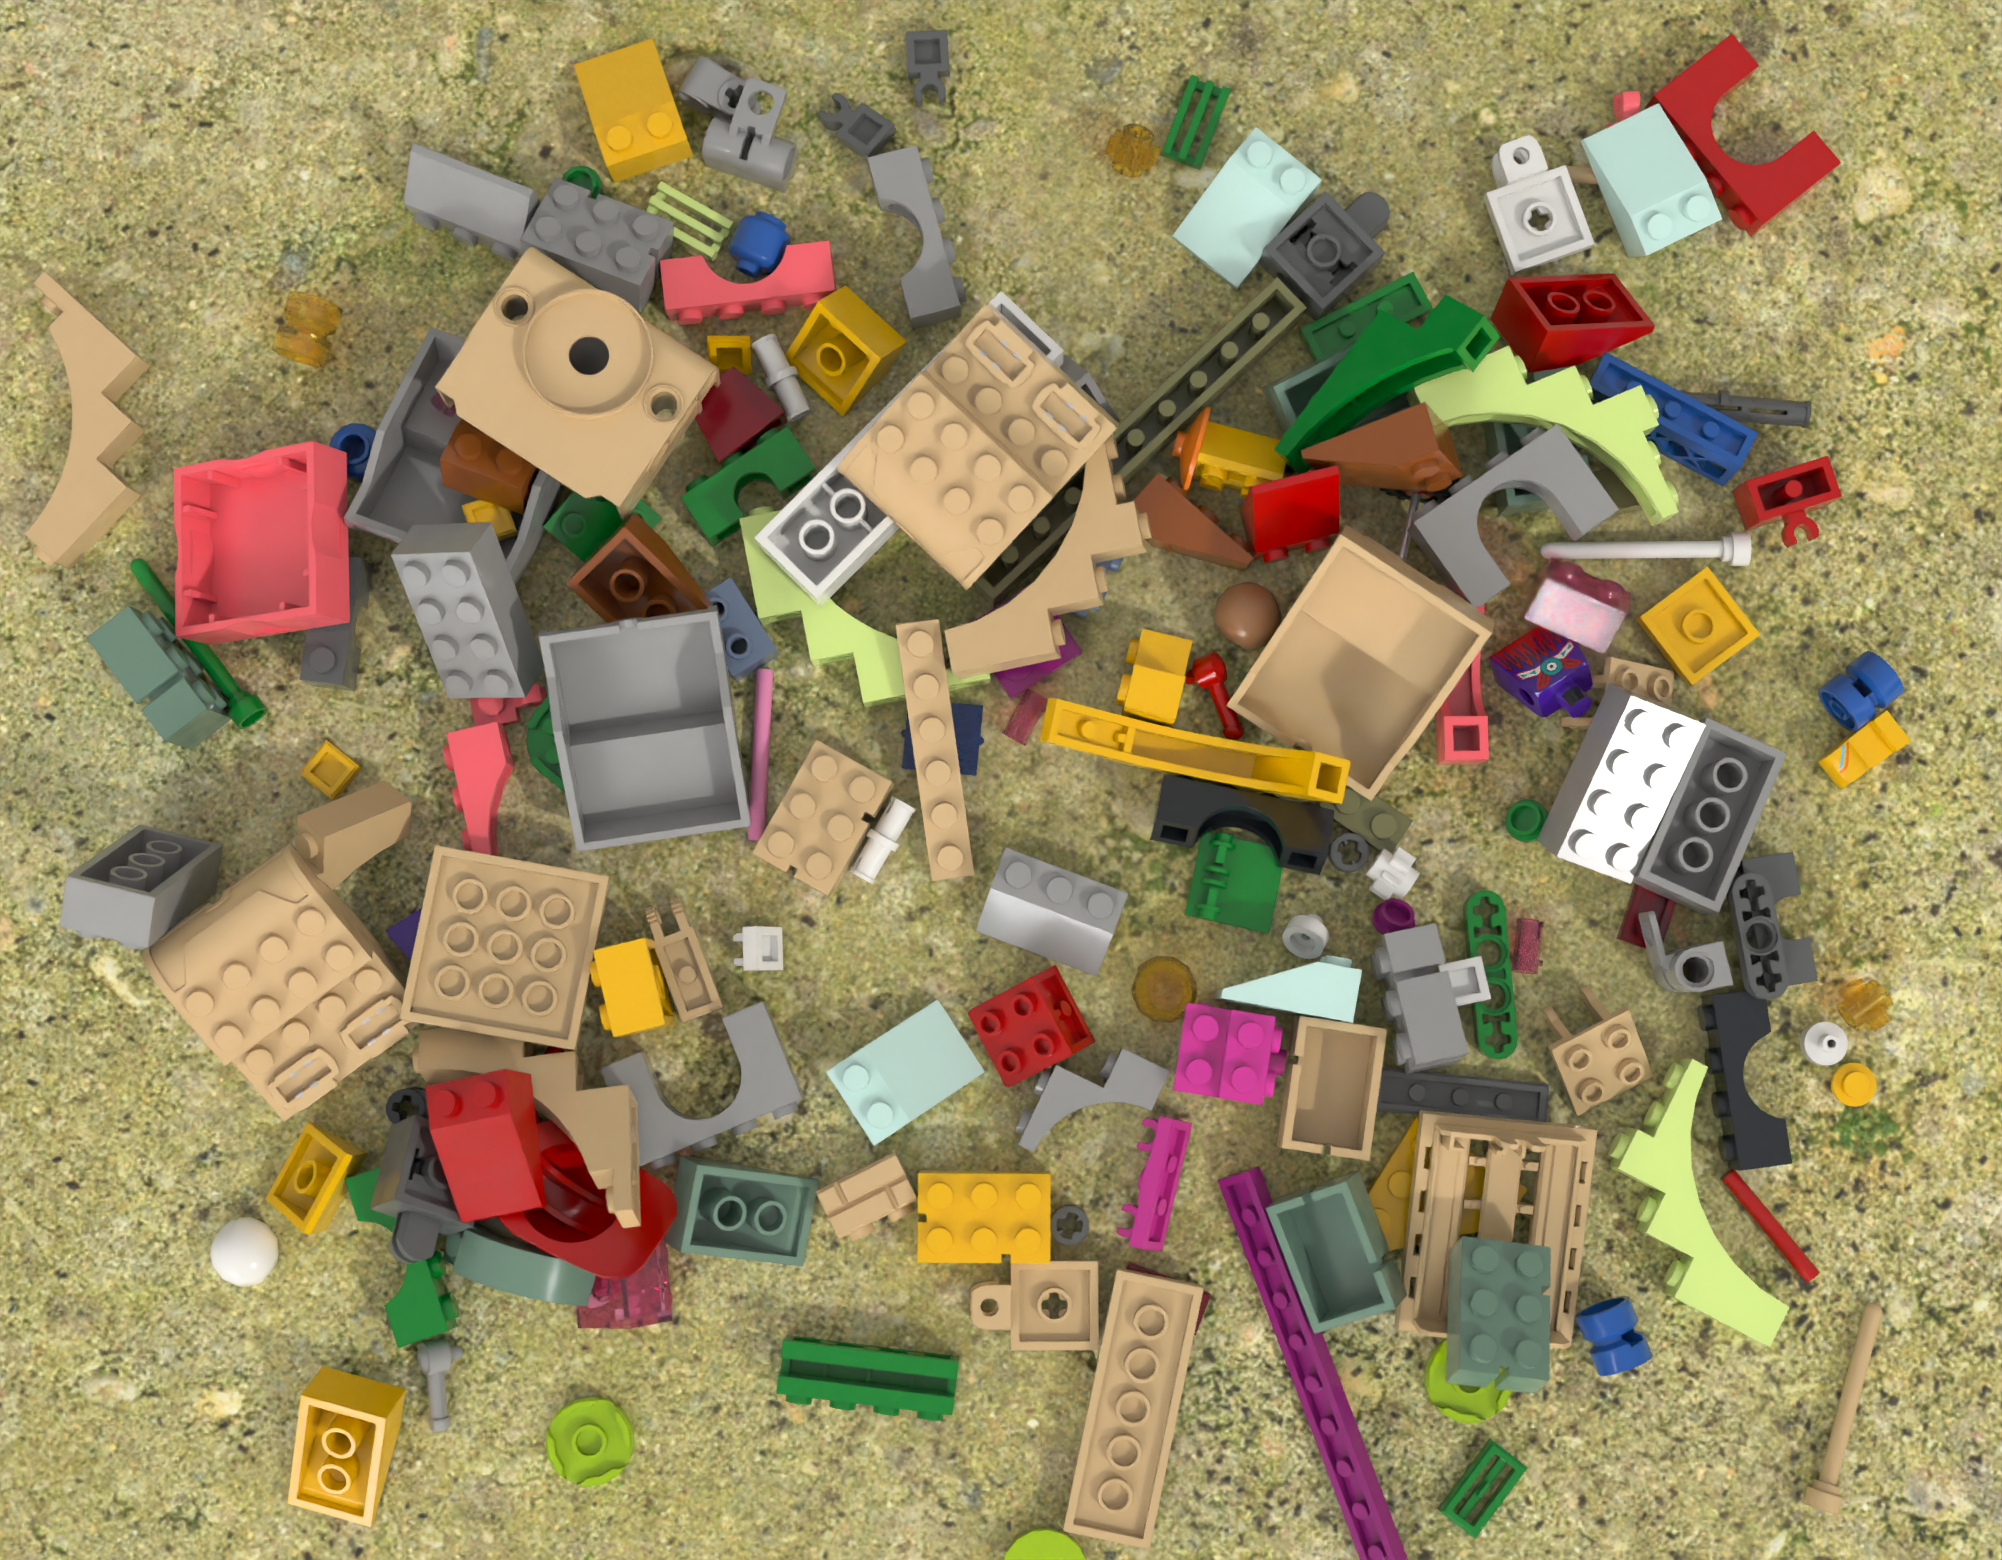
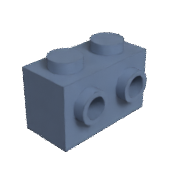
M731 577L705 593L712 605H717L718 612L721 615L720 622L728 670L737 682L780 656L777 648Z

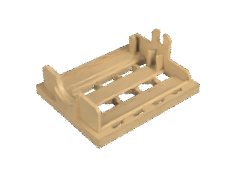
M1425 1110L1419 1111L1400 1274L1407 1296L1396 1308L1395 1327L1397 1330L1413 1331L1425 1336L1447 1338L1449 1251L1459 1240L1462 1208L1480 1210V1220L1477 1238L1512 1242L1516 1213L1531 1214L1527 1244L1551 1247L1550 1287L1543 1293V1295H1550V1347L1566 1349L1571 1346L1597 1129L1593 1126ZM1471 1139L1489 1141L1486 1155L1469 1154ZM1426 1147H1431L1428 1152L1429 1168L1424 1167ZM1526 1148L1538 1152L1537 1161L1524 1159ZM1468 1165L1485 1167L1483 1194L1480 1199L1464 1197ZM1521 1170L1536 1171L1532 1204L1517 1202ZM1421 1190L1426 1191L1422 1198L1424 1203V1211H1419L1421 1201ZM1416 1234H1421L1418 1237L1417 1241L1419 1246V1253L1414 1254L1413 1252L1415 1251ZM1411 1277H1416L1412 1283L1414 1296L1409 1297Z

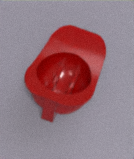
M552 1120L538 1123L537 1132L546 1207L498 1216L500 1221L510 1232L535 1247L601 1278L620 1279L631 1276L641 1270L676 1218L678 1206L671 1189L664 1182L639 1167L641 1226L623 1228L616 1214L609 1213L606 1188H597L581 1152L568 1135Z

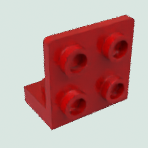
M1056 965L968 1011V1016L1006 1087H1011L1096 1042Z

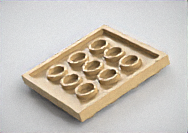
M435 845L399 1019L577 1051L591 980L589 962L595 960L593 950H597L611 878L605 875Z

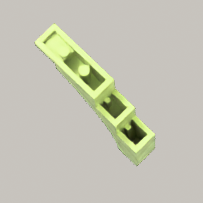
M770 506L759 507L748 511V517L739 518L758 619L762 625L802 617L810 660L813 666L855 659L865 708L906 700L897 638L877 631L860 622L836 605L830 598L820 607L759 547L754 537L781 510L774 511V508ZM951 668L946 669L949 691L991 683L990 673L959 679L952 673Z

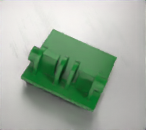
M572 491L542 527L584 562L625 521L621 519L616 505L604 497L596 496L585 499ZM642 499L639 500L629 515L630 517L636 512L652 529L662 519Z
M1208 832L1200 839L1184 915L1269 934L1283 867L1277 866L1275 857L1268 845L1233 838L1232 835L1216 832L1214 834Z

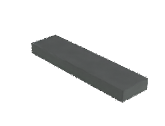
M1382 1067L1377 1111L1419 1115L1420 1110L1546 1122L1549 1084L1424 1071L1406 1075L1405 1069Z

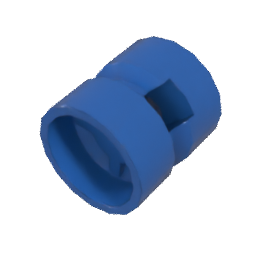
M1865 651L1846 666V675L1839 673L1818 689V696L1825 709L1841 726L1852 732L1858 731L1876 716V707L1884 709L1904 693L1902 681L1897 673L1884 659L1871 651Z
M1620 1296L1589 1306L1575 1315L1584 1340L1593 1342V1347L1589 1353L1598 1375L1610 1376L1638 1367L1652 1358L1653 1354L1644 1332L1634 1328L1638 1322V1317L1630 1297Z

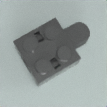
M1325 191L1264 247L1259 264L1274 279L1278 277L1307 307L1306 312L1316 321L1327 315L1379 266L1385 252L1373 239L1386 227L1390 216L1389 205L1379 194L1366 192L1359 195L1343 209ZM1298 236L1299 238L1294 243H1292L1291 241Z
M418 1115L391 1125L370 1206L372 1210L396 1218L389 1250L393 1257L403 1264H413L431 1258L435 1252L439 1233L449 1236L473 1227L475 1222H461L430 1133L429 1119Z

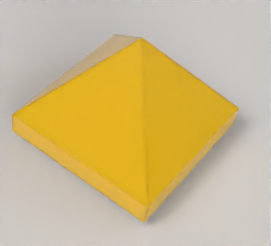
M707 336L709 362L719 368V374H723L728 369L735 367L744 375H752L750 336Z

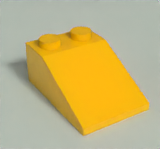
M653 38L574 64L594 132L606 167L614 183L693 156Z
M322 1366L301 1394L288 1504L371 1527L376 1517L401 1426L406 1389Z

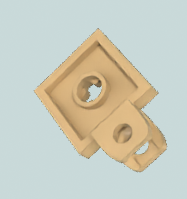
M1050 1260V1263H1010V1281H982L971 1286L970 1319L972 1324L986 1330H1010L1011 1351L1099 1350L1098 1260ZM1053 1292L1058 1293L1060 1300H1066V1308L1059 1309L1057 1317H1050L1049 1310L1042 1308V1301L1048 1300L1050 1293ZM985 1299H994L996 1306L993 1310L986 1312L981 1309V1303Z

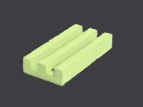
M660 181L657 186L658 191L655 196H651L648 201L649 206L644 211L656 215L659 210L714 241L712 246L709 247L674 227V240L714 262L734 229V222ZM667 197L721 228L720 233L664 202L665 198Z

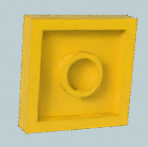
M1708 566L1636 619L1687 687L1694 685L1760 635Z

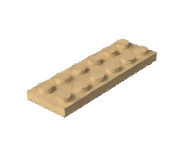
M1116 1267L1067 1503L1063 1531L1150 1550L1204 1289L1203 1285Z

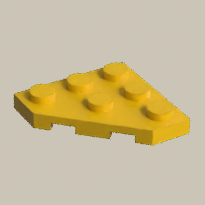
M1415 1116L1367 1191L1388 1244V1251L1404 1248L1419 1120ZM1426 1147L1424 1167L1429 1168L1428 1152L1431 1147ZM1467 1166L1464 1197L1481 1198L1485 1178L1484 1166ZM1519 1184L1517 1202L1521 1201L1528 1190L1521 1184ZM1421 1190V1201L1419 1211H1424V1203L1422 1199L1424 1193L1426 1192L1424 1190ZM1462 1208L1459 1236L1478 1232L1480 1210ZM1416 1234V1244H1415V1245H1418V1243H1417L1418 1237H1419L1421 1234Z

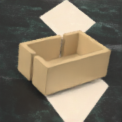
M816 739L752 854L791 875L794 867L798 870L794 875L796 879L832 898L865 840L868 830L871 828L869 823L862 820L863 816L867 813L868 816L876 820L895 786L887 778Z
M1294 1016L1289 1055L1297 1056V1063L1287 1064L1276 1146L1321 1154V1144H1325L1324 1153L1328 1155L1370 1161L1387 1035L1386 1028Z

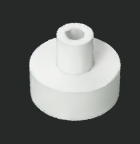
M1298 915L1289 921L1283 932L1282 939L1286 948L1294 955L1304 959H1315L1322 954L1327 945L1329 933L1319 915Z
M1815 1022L1803 1030L1799 1046L1803 1056L1809 1062L1816 1065H1833L1845 1056L1848 1049V1040L1845 1032L1838 1025L1831 1022Z

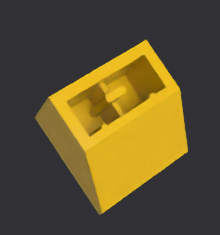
M1208 421L1192 479L1198 480V485L1207 490L1222 492L1225 487L1240 491V497L1245 499L1251 486L1283 478L1286 462L1274 451L1280 440Z

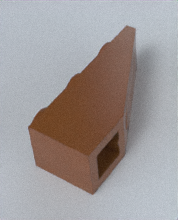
M1157 473L1133 499L1139 514L1147 512L1152 538L1145 540L1152 547L1244 572L1254 560V557L1249 554L1252 549L1248 543L1235 533L1228 536L1217 526L1219 519L1204 505H1200L1198 508L1185 498L1187 491L1183 490L1182 485L1172 477H1168L1165 480Z

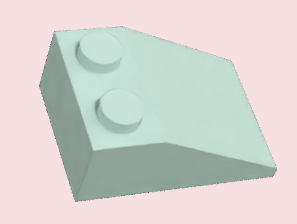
M1659 103L1580 140L1628 258L1647 256L1722 220L1707 179Z
M1255 127L1225 163L1172 235V239L1234 289L1238 290L1259 265L1264 247L1292 223L1316 197L1322 179Z
M1326 955V957L1321 956L1320 962L1302 965L1216 990L1215 999L1319 1019L1353 1023L1362 970L1351 968V959Z
M938 999L826 1071L874 1146L985 1072Z

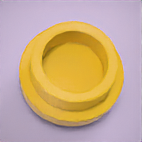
M1846 1063L1838 1067L1833 1073L1831 1090L1835 1098L1842 1104L1854 1107L1862 1106L1873 1098L1876 1091V1079L1872 1071L1865 1065Z

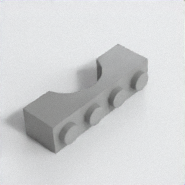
M917 145L868 157L869 171L880 211L892 212L905 217L914 224L923 239V248L917 263L900 278L912 330L961 317L960 303L967 302L961 277L953 278L949 263L956 262L950 237L942 238L938 223L945 222L939 197L931 198L927 185L934 182L929 158L920 159Z

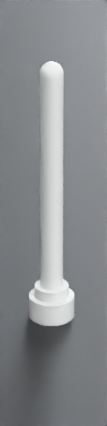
M1729 532L1728 536H1721L1720 541L1547 542L1541 547V555L1546 559L1719 558L1721 562H1728L1729 566H1748L1751 559L1752 546L1749 532Z

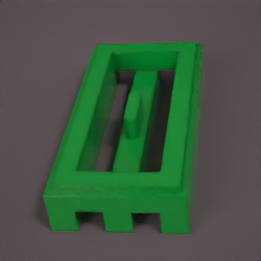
M1191 74L1161 156L1201 170L1231 89L1224 86L1222 89L1215 87V83L1208 80L1206 83L1199 81V77ZM1197 91L1202 93L1179 152L1174 150L1173 147L1193 95ZM1210 97L1216 98L1218 100L1196 157L1190 156L1188 153Z
M1489 1438L1437 1509L1476 1539L1527 1470V1467ZM1496 1454L1498 1457L1457 1513L1454 1512L1453 1509L1492 1456ZM1508 1463L1512 1467L1471 1524L1468 1523L1465 1519Z

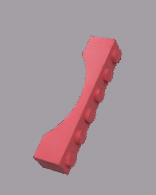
M496 721L446 733L449 745L443 746L447 768L449 771H455L458 787L452 788L454 804L458 813L464 812L467 828L461 831L465 851L499 856L496 835L498 809L504 788L514 769L506 727Z

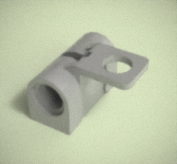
M755 78L747 79L732 121L714 117L709 124L702 148V157L706 167L785 193L799 155L796 143L774 135L787 97L786 90ZM759 92L769 94L774 101L772 109L762 115L752 112L749 108V100L754 94Z
M1654 911L1639 913V921L1649 961L1653 966L1654 978L1663 990L1670 993L1702 992L1733 985L1723 941L1708 944L1700 943L1665 952ZM1684 963L1688 967L1687 979L1684 977L1682 970Z

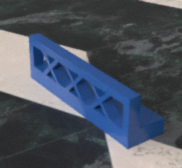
M1607 352L1600 358L1589 380L1593 391V398L1599 402L1641 385L1645 395L1649 394L1653 397L1659 411V418L1657 419L1659 425L1645 436L1647 442L1652 441L1659 453L1721 486H1724L1742 467L1758 432ZM1591 399L1593 405L1598 403ZM1709 461H1712V462H1714V463H1716V464H1718V465L1724 467V469L1718 467L1717 465H1715V464H1713V463H1711V462H1709Z

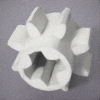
M1400 846L1395 849L1393 854L1383 848L1365 873L1366 876L1374 880L1369 890L1384 900H1388L1392 894L1402 899L1420 874V872L1411 867L1416 857Z

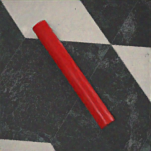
M1734 1169L1727 1171L1720 1180L1805 1282L1813 1280L1820 1271Z

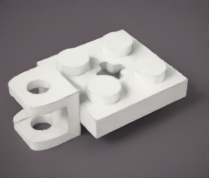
M1530 135L1502 144L1498 153L1493 156L1491 161L1492 172L1498 189L1487 192L1483 199L1511 275L1522 273L1591 248L1595 243L1566 165L1547 171L1548 166L1541 147L1536 139ZM1537 210L1540 216L1547 215L1549 221L1544 225V231H1538L1536 227L1529 225L1528 221L1532 218L1531 211Z

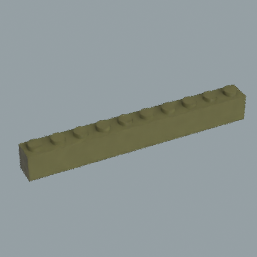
M1278 277L1119 423L1120 425L1113 432L1118 450V458L1111 459L1114 475H1122L1124 486L1177 437L1178 430L1184 431L1191 425L1206 406L1210 407L1302 321L1307 307ZM1086 462L972 584L993 608L1063 543L1073 524L1083 492Z

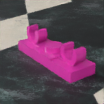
M1159 1116V1120L1148 1118L1143 1119L1142 1125L1153 1128L1155 1132L1154 1140L1151 1143H1137L1138 1149L1151 1153L1150 1158H1147L1146 1167L1142 1170L1138 1180L1140 1192L1137 1202L1139 1204L1122 1205L1123 1211L1130 1212L1134 1216V1225L1130 1229L1117 1227L1116 1230L1118 1235L1130 1238L1129 1246L1154 1251H1162L1192 1127V1123Z

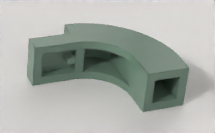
M474 1222V1226L447 1236L443 1259L454 1265L453 1272L467 1279L497 1290L535 1300L575 1306L588 1305L596 1275L559 1259L534 1245L497 1234L477 1222Z

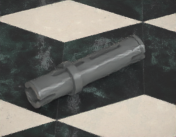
M1680 390L1703 404L1738 407L1737 410L1715 409L1737 422L1799 426L1801 428H1808L1810 422L1811 401L1802 402L1765 397L1729 395L1728 390H1719L1717 394ZM1749 408L1782 410L1783 414L1749 412Z

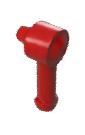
M1216 652L1195 659L1192 669L1185 673V682L1188 685L1198 684L1203 689L1209 690L1224 728V736L1229 740L1240 739L1244 734L1243 724L1239 722L1236 712L1226 706L1230 701V697L1224 684L1227 680V670L1223 659Z

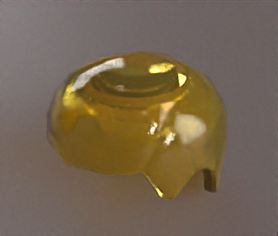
M1155 956L1137 968L1131 991L1136 1007L1142 1015L1153 1022L1174 1023L1183 1018L1185 1003L1195 1004L1198 995V984L1191 968L1176 957Z

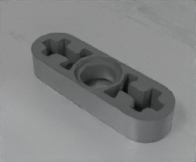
M1758 873L1740 874L1734 877L1727 893V900L1743 984L1746 991L1754 998L1761 1000L1775 999L1786 991L1789 984V976L1772 888L1769 881ZM1746 881L1749 882L1750 887H1758L1759 896L1752 898L1754 911L1763 909L1765 916L1749 917L1743 920L1742 913L1751 912L1749 900L1747 898L1741 899L1739 895V890L1746 888ZM1755 923L1763 925L1769 934L1767 944L1761 949L1753 948L1746 939L1748 928ZM1772 953L1773 960H1763L1767 974H1774L1776 977V982L1769 984V992H1767L1765 986L1757 985L1756 977L1763 975L1761 961L1751 963L1750 956H1763Z

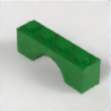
M380 1167L346 1178L345 1182L357 1220L379 1224L393 1233L396 1218L370 1209ZM436 1250L431 1258L407 1264L406 1276L402 1287L395 1297L385 1305L398 1348L457 1327L455 1318H458L460 1315L459 1307L452 1292L447 1293L442 1278V1276L446 1275V1266L439 1250Z

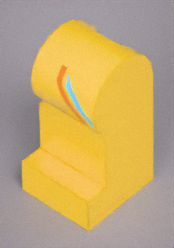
M1885 710L1877 713L1874 718L1858 731L1847 735L1817 762L1837 788L1841 789L1855 781L1870 768H1874L1892 753L1899 751L1911 740L1891 714Z

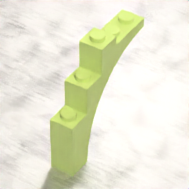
M1506 346L1487 354L1474 372L1464 369L1444 375L1410 389L1406 395L1411 407L1426 402L1447 427L1497 422L1525 425L1532 428L1542 426L1547 431L1558 424L1570 442L1587 450L1618 476L1636 497L1651 526L1662 523L1679 512L1676 506L1679 503L1676 489L1669 480L1665 481L1658 466L1661 464L1658 449L1652 441L1647 442L1645 437L1659 425L1657 421L1659 411L1653 397L1649 394L1645 395L1641 385L1593 405L1591 399H1593L1592 387L1585 375H1579L1575 365L1527 385L1525 380H1527L1528 375L1524 362L1520 356L1513 355L1510 346Z
M1681 1058L1679 1064L1674 1062L1670 1066L1664 1077L1663 1086L1667 1088L1660 1102H1653L1645 1115L1643 1122L1647 1126L1645 1133L1638 1129L1627 1127L1625 1133H1618L1609 1149V1156L1613 1157L1609 1167L1655 1190L1653 1196H1647L1638 1209L1636 1219L1640 1220L1636 1230L1682 1253L1680 1261L1674 1260L1666 1272L1664 1283L1668 1285L1664 1293L1745 1336L1771 1347L1789 1307L1759 1288L1732 1261L1714 1235L1702 1209L1692 1171L1691 1127L1696 1098L1708 1067L1694 1059Z

